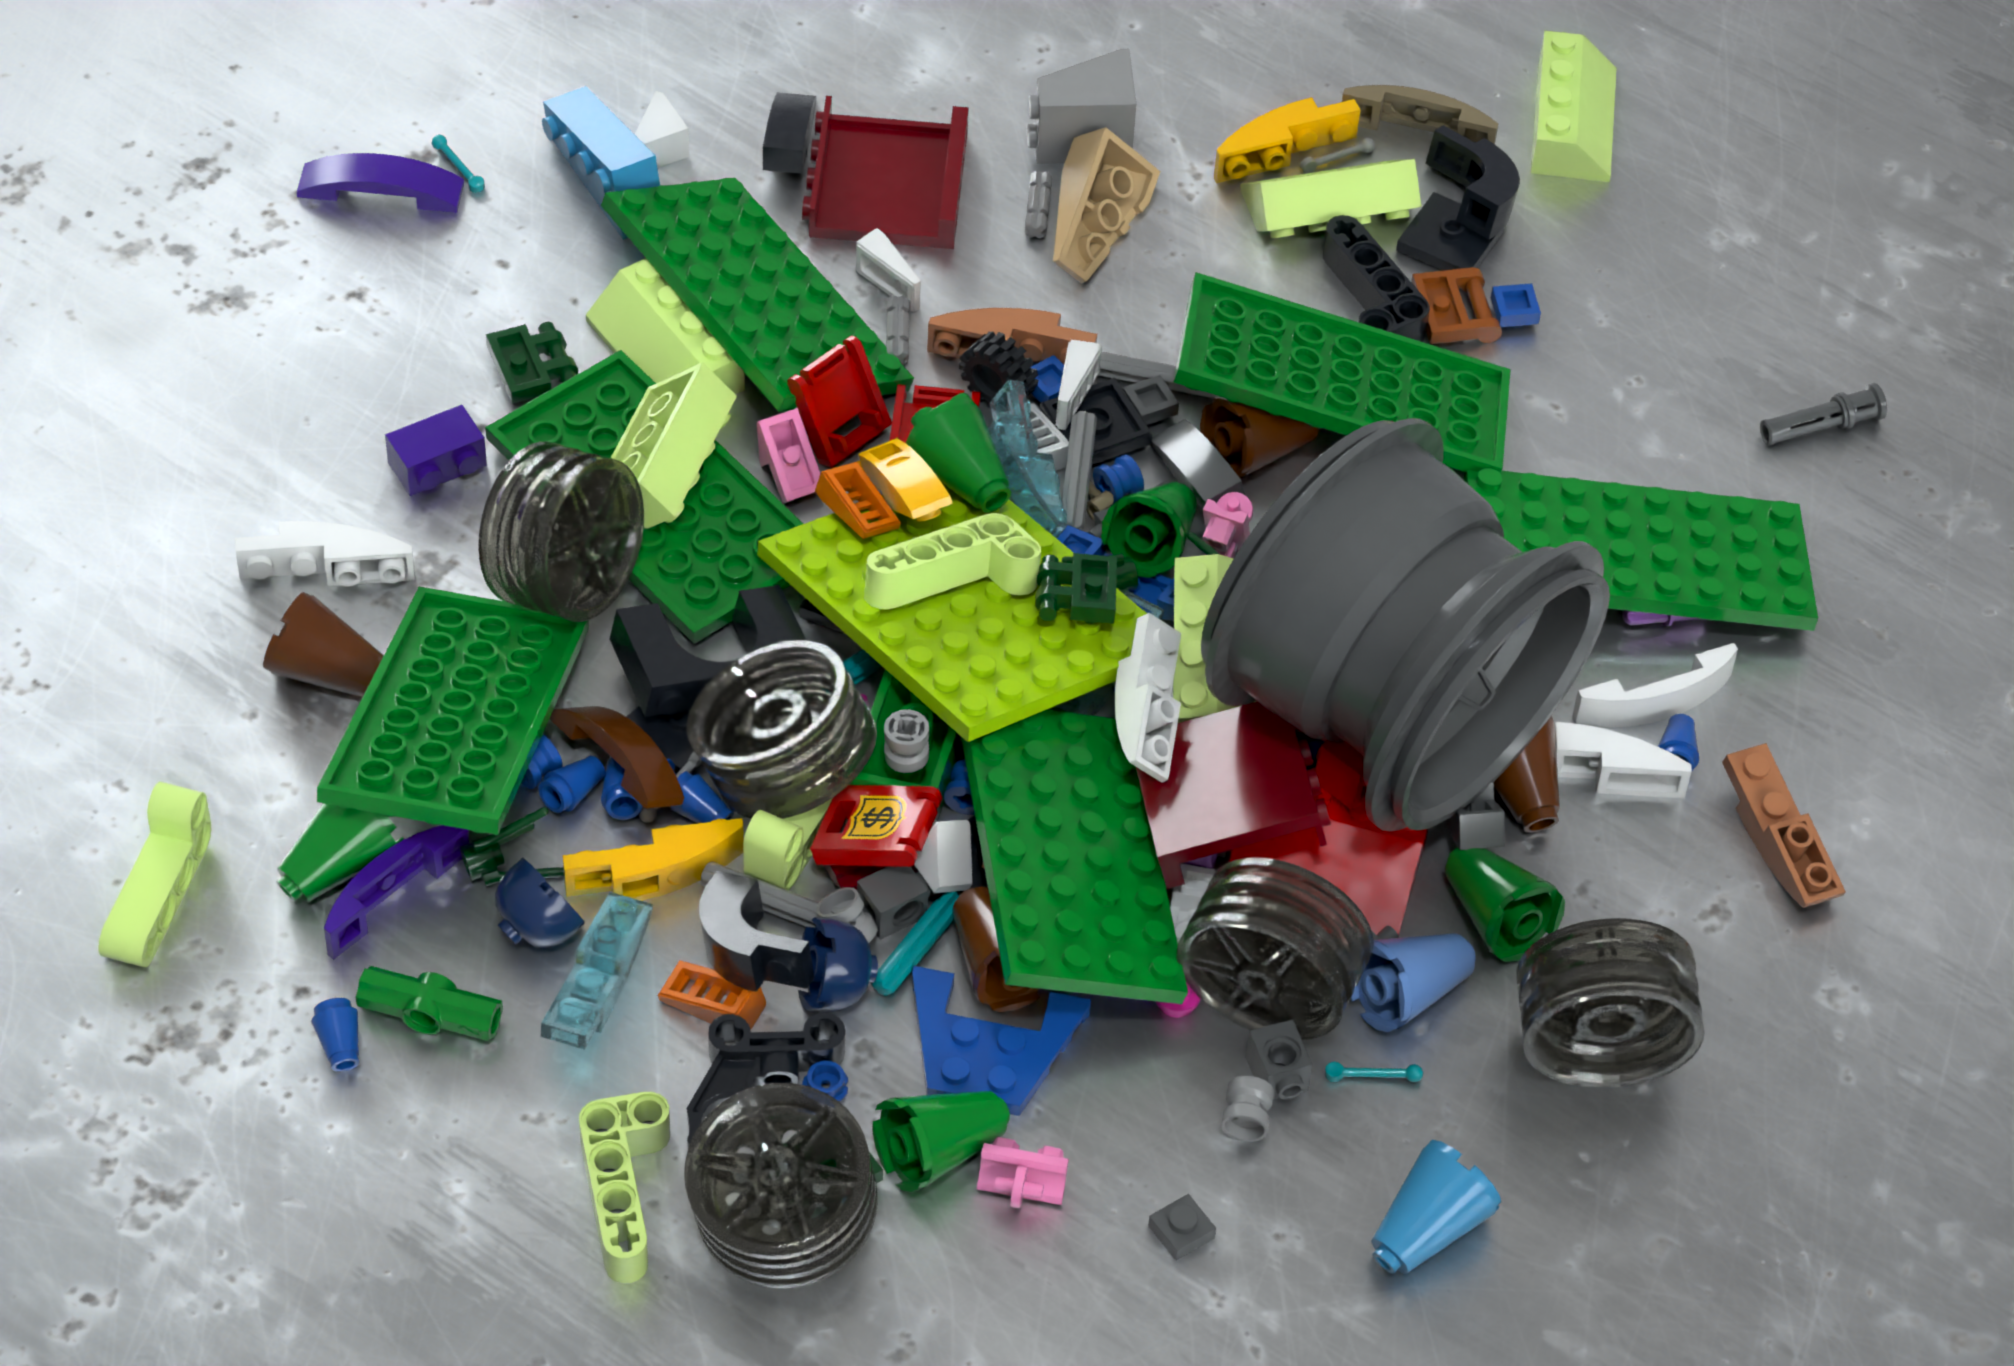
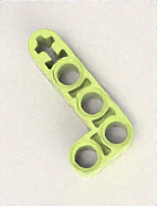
M997 513L985 514L871 553L867 558L864 599L872 607L892 609L987 576L1007 593L1013 595L1030 594L1037 588L1036 580L1040 566L1041 546L1010 517Z
M822 741L774 813L770 814L763 810H758L754 814L744 836V874L788 891L792 888L813 856L810 847L838 785H850L848 783V774L855 757L854 753Z
M160 781L153 788L148 802L147 817L150 834L102 928L98 945L100 956L141 967H148L152 962L206 852L211 837V820L206 794Z
M639 1092L594 1100L586 1104L579 1114L581 1151L604 1267L607 1275L619 1283L636 1282L645 1275L648 1269L647 1234L631 1157L661 1151L670 1140L669 1104L661 1094L655 1092ZM654 1121L655 1123L643 1124L642 1122ZM607 1129L608 1131L596 1132L595 1130ZM605 1169H615V1170H616V1171H613V1172H603V1170H605ZM614 1209H622V1210H625L624 1212H621V1213H612V1212H610V1211H612V1210H614ZM627 1241L629 1252H622L619 1242Z

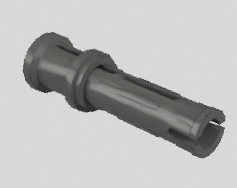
M1872 383L1866 385L1863 391L1849 395L1844 392L1837 393L1828 403L1798 410L1776 418L1762 420L1760 422V433L1765 444L1770 446L1777 442L1834 426L1846 430L1854 427L1855 422L1869 418L1875 420L1884 419L1887 415L1886 398L1880 386Z

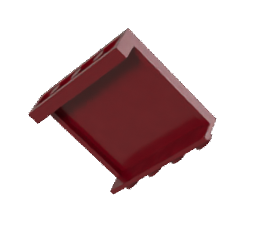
M826 96L824 112L817 111L815 118V135H819L820 139H812L810 162L816 164L815 168L808 167L806 192L812 193L811 196H804L802 206V220L809 221V237L858 241L878 228L894 245L954 249L968 136L969 107L953 106L951 124L832 114V96Z
M1258 702L1178 723L1167 781L1160 782L1136 767L1157 858L1167 889L1185 884L1180 864L1312 827L1316 829L1320 847L1327 845L1322 827L1331 825L1324 798L1314 799V796L1321 795L1322 791L1316 769L1306 770V766L1314 764L1307 738L1298 740L1297 737L1305 735L1303 732Z

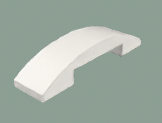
M1734 643L1695 654L1690 672L1628 691L1623 689L1618 679L1578 690L1572 719L1575 724L1614 728L1650 724L1666 720L1675 714H1682L1706 701L1731 677L1738 648Z

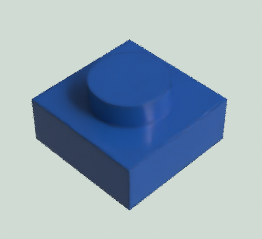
M1532 283L1492 287L1490 299L1496 319L1501 327L1539 324L1541 311Z
M1053 355L1031 366V368L1037 369L1038 376L1035 379L1039 380L1038 385L1031 394L1039 402L1059 397L1064 364Z

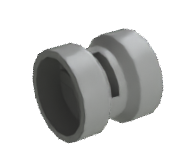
M910 709L892 713L884 724L885 761L889 767L898 772L912 773L918 771L927 764L929 759V722L924 715Z
M846 887L838 889L824 897L817 907L819 918L835 919L851 924L863 933L868 943L876 936L878 931L872 916L863 911L864 902L855 888Z
M1253 1076L1233 1078L1228 1083L1226 1101L1229 1106L1223 1112L1221 1124L1223 1132L1229 1137L1240 1141L1252 1142L1263 1139L1268 1133L1270 1117L1267 1111L1272 1107L1274 1096L1272 1085L1266 1080Z

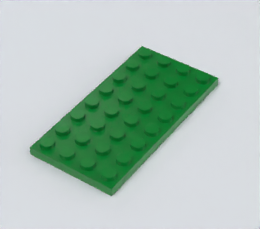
M736 178L694 181L691 183L660 185L658 187L605 193L601 207L778 412L797 408L796 396L791 393L787 380L795 374L800 375V371L837 344L843 345V340L849 336H855L861 341L881 395L896 393L898 384L906 385V391L910 390L914 377L901 364V361L894 355L887 353V347L878 338L877 334L868 327L855 312L854 308L843 299L832 284L826 280L810 262L809 258L801 252L786 232L776 224L767 214L766 210L759 205Z
M1195 272L1190 286L1174 383L1184 385L1191 390L1217 395L1231 402H1239L1256 407L1272 415H1282L1305 422L1315 428H1324L1346 436L1365 425L1377 421L1389 420L1397 422L1409 418L1422 419L1435 427L1440 433L1444 448L1443 463L1448 467L1464 472L1467 470L1479 472L1484 468H1492L1501 473L1503 469L1511 369Z
M619 350L486 426V439L653 604L658 603L662 613L695 644L732 621L739 591L780 585L783 590L790 586L783 577L757 555L758 541L804 523L716 440H714L716 444L715 449L704 460L698 471L700 473L699 480L688 491L683 501L685 505L683 511L672 522L666 523L664 521L647 529L591 513L586 509L587 501L647 388L656 384L622 350Z
M1484 468L1479 472L1472 470L1465 472L1463 480L1494 508L1504 530V538L1522 552L1541 547L1556 548L1573 541H1584L1596 548L1601 553L1604 562L1603 578L1607 581L1610 592L1609 609L1810 631L1815 630L1818 613L1800 504L1752 499L1742 496L1707 494L1699 491L1689 492L1660 487L1626 485L1617 482L1581 480L1573 477L1545 476L1535 473L1501 471L1500 473L1492 468Z
M419 586L317 786V802L335 805L343 809L352 808L379 813L387 817L396 816L423 821L431 825H445L471 830L476 833L498 835L588 633L589 616Z
M1044 710L970 742L962 738L1005 985L1182 1004L1188 994L1165 881L1157 858L1136 766L1129 763L1123 752L1118 736L1116 719Z

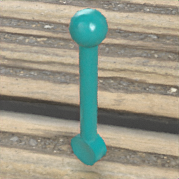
M441 134L435 135L432 138V146L437 150H441L468 180L471 192H482L485 188L484 179L471 173L449 148L445 136Z
M1334 1061L1328 1063L1325 1068V1077L1330 1082H1338L1343 1077L1407 1078L1410 1082L1415 1083L1419 1082L1424 1074L1422 1068L1416 1064L1409 1065L1406 1069L1347 1068Z

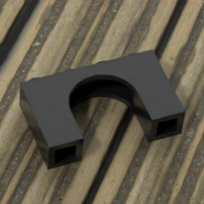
M780 585L739 591L732 623L747 655L727 662L701 659L683 649L672 635L658 603L616 609L609 640L644 716L670 715L690 709L713 708L723 704L756 701L761 698L786 694L794 695L809 691L817 660Z

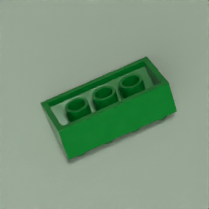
M885 669L848 774V783L850 785L935 787L942 795V801L939 807L936 808L938 813L935 820L938 821L945 801V789L951 782L952 767L958 761L963 746L962 738ZM910 709L924 715L929 722V759L922 769L912 773H902L889 767L885 761L884 724L892 713Z

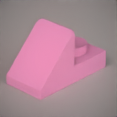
M798 408L756 422L761 467L770 466L782 503L815 493L820 471Z

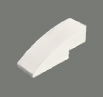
M1555 722L1558 777L1595 779L1596 793L1685 798L1692 772L1690 763L1653 744L1613 730L1584 724Z

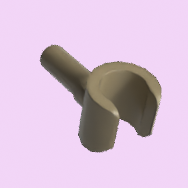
M1090 480L1088 495L1091 500L1087 502L1086 511L1095 522L1093 513L1109 508L1113 504L1114 499L1111 492L1104 491L1101 493Z

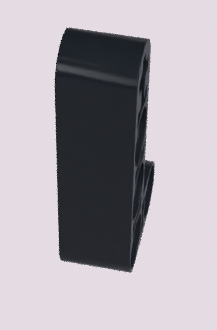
M1345 215L1335 216L1330 219L1326 226L1323 259L1365 309L1360 314L1358 322L1423 342L1426 336L1430 312L1428 301L1357 219Z

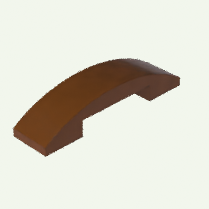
M600 706L553 710L550 720L571 740L591 738L625 769L621 786L644 808L683 804L684 795L668 760L651 737L631 719L617 711Z

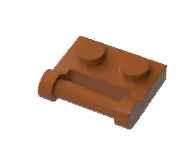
M1471 267L1412 274V284L1430 305L1426 330L1430 344L1479 339L1483 343H1492L1501 337L1502 329L1497 319L1493 318L1483 290L1485 280L1480 269ZM1459 289L1468 293L1476 319L1469 320Z

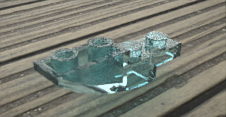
M1008 380L990 402L993 422L988 429L1009 481L1008 488L1011 491L1009 500L1057 538L1067 527V513L1063 508L1059 490L1060 477L1055 470L1053 455L1037 452L1038 441L1037 437L1033 434L1030 418L1031 405L1026 398L1024 383L1022 381Z
M612 892L608 894L576 950V964L541 1023L540 1037L585 1050L594 1032H602L638 954L653 911V904Z

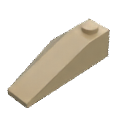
M1107 127L1074 137L1062 169L1053 262L1080 283L1088 281L1109 255L1112 244L1118 237L1125 235L1130 228L1129 223L1149 205L1161 172Z

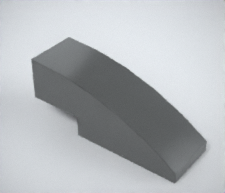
M1186 419L1152 437L1151 446L1178 483L1186 485L1193 491L1197 503L1202 510L1207 499L1217 503L1227 493L1238 492L1245 495L1241 479L1211 442Z
M1491 782L1487 789L1470 804L1456 811L1455 815L1445 820L1447 828L1460 850L1505 846L1504 811L1494 801L1493 782Z

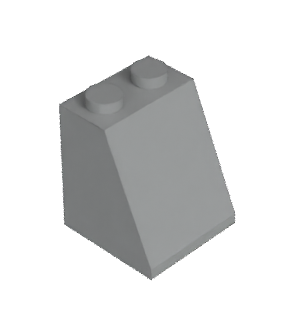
M1119 49L1037 78L1036 95H1029L1030 119H1035V123L1027 125L1028 148H1035L1037 164L1065 163L1074 137L1105 127L1133 149L1136 97L1130 49Z

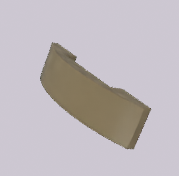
M1364 85L1344 89L1342 102L1355 99L1360 108L1358 127L1377 131L1380 121H1386L1434 133L1436 129L1444 125L1475 143L1483 138L1493 144L1496 142L1499 124L1480 110L1457 99L1428 90L1396 85Z

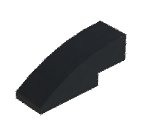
M777 92L769 113L763 142V170L803 174L805 157L808 155L816 96Z

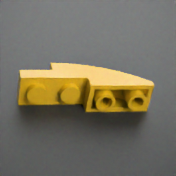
M1310 97L1273 109L1239 128L1217 148L1214 169L1215 182L1220 183L1290 166L1291 153L1357 138L1360 117L1358 104L1355 99L1317 107L1313 98Z
M896 438L858 453L860 460L857 462L875 487L882 491L885 501L892 510L917 521H926L941 514L940 508L953 504L950 494L921 456L903 441Z
M742 818L730 820L716 819L706 823L669 825L665 828L651 829L652 844L627 845L617 849L585 850L576 854L562 855L566 897L612 891L614 906L663 896L688 887L701 880L702 871L709 862L727 866L743 853Z

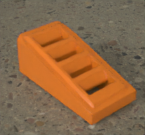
M857 461L821 471L815 488L816 494L862 539L899 529L901 525L900 520ZM865 509L869 510V512L861 514L860 512L861 510ZM875 518L879 520L872 523L867 522L868 520H872Z
M679 960L657 995L661 1002L710 1024L721 1015H738L746 1020L750 1031L766 1006V999L761 987L757 992L741 988L724 979L714 969ZM690 980L695 981L688 994L682 993ZM707 987H709L710 990L705 998H701ZM727 995V998L725 999L723 1004H721L720 1001L722 1000L723 996Z

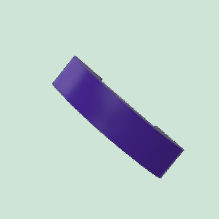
M377 153L337 154L304 163L297 188V198L337 201L340 190L414 197L416 198L417 209L457 213L464 187V179L438 166L401 156Z
M445 825L433 827L400 841L368 863L344 888L328 915L324 926L327 955L335 960L368 934L366 914L425 869L434 878L438 879L461 861L460 846L469 843L468 830Z

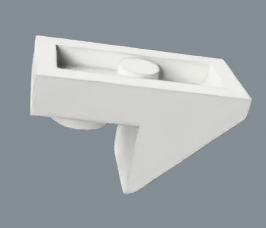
M934 820L922 851H916L918 857L914 865L934 893L965 891L972 885L970 823L968 820L940 822Z

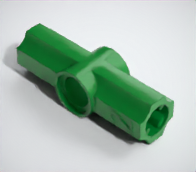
M369 966L368 969H364L359 979L355 997L358 1007L400 1017L409 1028L419 1033L433 1035L440 1032L441 1029L486 1041L495 1038L503 1012L502 1000L457 989L450 979L434 972H424L418 978Z

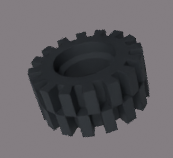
M994 331L984 334L961 355L959 369L964 371L961 374L962 380L969 381L970 383L967 386L970 392L974 390L981 392V403L986 400L988 408L993 410L997 406L998 412L1004 413L1006 410L1010 412L1035 390L1039 381L1035 379L1038 376L1037 369L1031 368L1034 364L1032 358H1025L1023 355L1026 350L1022 346L1019 349L1015 347L1016 340L1011 337L1005 340V334L998 332L995 335Z

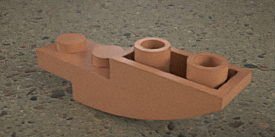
M1022 308L969 309L930 317L927 352L960 359L961 355L984 334L994 331L995 335L998 332L1005 334V340L1010 337L1016 340L1015 347L1019 349L1022 346L1026 350L1023 354L1025 358L1031 357L1033 362L1039 363L1054 355L1065 364L1068 342L1078 340L1097 343V334L1060 326L1061 314Z
M1767 743L1727 754L1722 764L1740 800L1735 809L1750 838L1780 884L1803 908L1843 896L1846 891L1809 813L1800 815Z

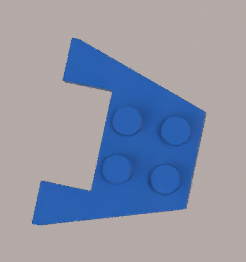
M914 966L912 970V987L915 995L916 1018L919 1026L926 1095L992 1091L1005 1101L1010 1115L1020 1116L1048 1076L1050 1067L1060 1052H1064L1072 1041V1035L1081 1022L1084 1023L1088 1018L1091 999L1050 992L1041 1030L1036 1031L948 1014L947 1009L954 986L955 973Z

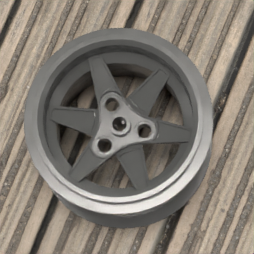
M1409 418L1397 422L1389 420L1377 421L1353 431L1321 454L1284 490L1257 523L1226 571L1208 610L1201 638V655L1206 665V683L1211 694L1219 701L1231 706L1246 705L1257 701L1310 738L1334 743L1346 742L1363 756V780L1367 788L1365 795L1366 815L1370 822L1384 831H1396L1406 827L1411 830H1424L1444 822L1455 815L1456 811L1470 804L1513 763L1548 721L1579 675L1600 634L1610 598L1608 583L1603 578V558L1601 553L1589 543L1573 541L1556 548L1541 547L1522 552L1504 538V530L1494 508L1459 475L1443 463L1444 448L1440 433L1427 421L1417 418Z

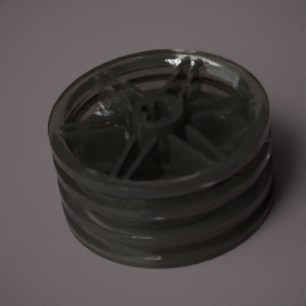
M548 441L533 443L515 454L496 478L487 497L480 523L478 540L479 561L484 580L491 592L497 598L507 603L573 622L591 620L604 612L625 587L635 566L642 542L644 504L642 492L634 473L626 464L619 460L590 452H583L576 448Z
M793 640L772 644L755 650L727 666L705 686L696 698L688 716L686 729L690 745L699 757L705 770L709 773L711 780L726 805L738 815L750 819L758 810H763L782 819L812 810L827 802L845 789L860 774L873 753L877 739V727L874 717L857 690L841 658L830 647L806 640Z
M1243 858L1223 865L1212 876L1197 909L1178 942L1177 961L1183 965L1186 982L1197 996L1209 1007L1233 1023L1248 1030H1253L1293 1020L1301 1039L1309 1040L1328 1034L1339 1024L1351 1000L1354 989L1358 985L1364 969L1372 956L1374 939L1371 927L1362 911L1343 891L1328 880L1305 868L1288 862L1269 858Z
M1626 918L1580 922L1558 929L1539 939L1527 949L1518 963L1516 981L1521 1011L1524 1053L1529 1063L1537 1071L1553 1080L1580 1087H1625L1641 1084L1677 1070L1693 1058L1703 1043L1705 1031L1701 1000L1698 994L1699 986L1695 956L1689 943L1678 933L1667 927L1648 921Z
M769 1083L748 1088L729 1097L713 1109L700 1124L690 1142L684 1167L685 1188L699 1233L708 1251L723 1268L734 1276L746 1282L768 1288L806 1286L821 1281L842 1269L857 1255L868 1239L875 1222L878 1207L877 1184L864 1133L854 1116L845 1106L830 1095L818 1089L795 1083ZM789 1130L796 1131L786 1142V1147L782 1143L783 1135ZM742 1147L750 1148L755 1153V1155L736 1152ZM832 1159L836 1162V1168L821 1165V1162ZM732 1193L740 1194L731 1206L726 1203L728 1195ZM817 1207L827 1208L825 1215L818 1219L811 1218ZM764 1225L781 1228L778 1233L773 1235L765 1234L762 1231Z

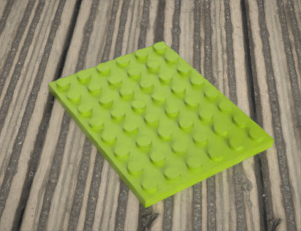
M946 485L944 487L950 494L953 504L940 508L941 514L930 520L917 521L893 510L901 522L899 529L862 539L838 515L832 513L758 541L757 555L967 742L1116 681L1117 669L1119 667L1118 662L1131 656L1137 618L1147 614L1116 588L1114 624H1091L1084 621L1070 620V609L1063 608L1057 611V616L1054 620L1044 621L1040 618L1039 611L1035 605V594L1040 588L1038 584L1035 591L1030 594L1013 595L1002 590L988 576L896 608L878 609L872 607L864 599L867 558L871 553L985 514H1003L1021 526L1041 546L1040 564L1042 558L1046 555L1056 556L1059 562H1061L1063 557H1073V552L1011 500H1008L998 510L985 513L981 508H975ZM865 509L861 510L860 512L861 514L869 512V510ZM875 518L872 520H868L867 522L872 523L879 520Z

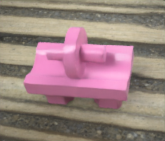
M1238 492L1223 495L1217 503L1207 499L1203 508L1205 532L1202 539L1219 554L1234 558L1235 553L1240 550L1250 535L1249 522L1253 516L1252 502L1247 496Z
M997 1137L993 1144H983L977 1190L1011 1196L1010 1207L1018 1209L1021 1208L1023 1198L1062 1205L1069 1159L1063 1157L1062 1149L1044 1146L1038 1149V1153L1019 1150L1020 1146L1015 1140Z

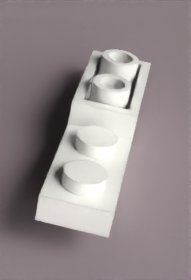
M285 521L279 522V535L235 538L239 579H263L266 577L293 575L307 576L310 574L326 573L327 586L415 581L412 546L393 537L368 529L328 522Z
M1151 613L1137 618L1131 656L1118 662L1119 667L1117 669L1115 686V718L1119 740L1129 763L1158 781L1165 782L1169 778L1181 706L1180 702L1171 697L1181 633Z

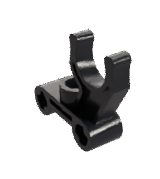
M820 1012L808 1018L804 1024L803 1031L751 1032L746 1020L738 1015L725 1014L714 1019L708 1031L709 1057L712 1065L686 1108L689 1135L687 1137L688 1152L694 1156L705 1152L703 1124L716 1111L731 1107L742 1109L754 1117L759 1125L757 1150L762 1154L772 1153V1149L775 1148L772 1131L774 1105L770 1098L757 1087L761 1086L769 1090L788 1089L798 1084L799 1072L808 1071L817 1062L832 1061L840 1065L845 1055L846 1034L842 1020L833 1013ZM819 1040H829V1043H819ZM725 1042H735V1044L725 1045Z

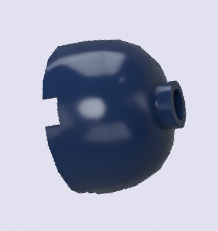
M523 857L499 881L495 892V906L503 920L497 926L516 945L524 939L536 948L554 947L572 937L585 923L558 891H555L546 882V879Z
M814 917L812 921L816 926H806L801 940L809 941L815 978L808 986V992L798 990L799 999L803 1008L809 1011H841L857 1003L866 992L868 984L875 981L878 972V960L876 955H871L870 945L859 929L847 922Z

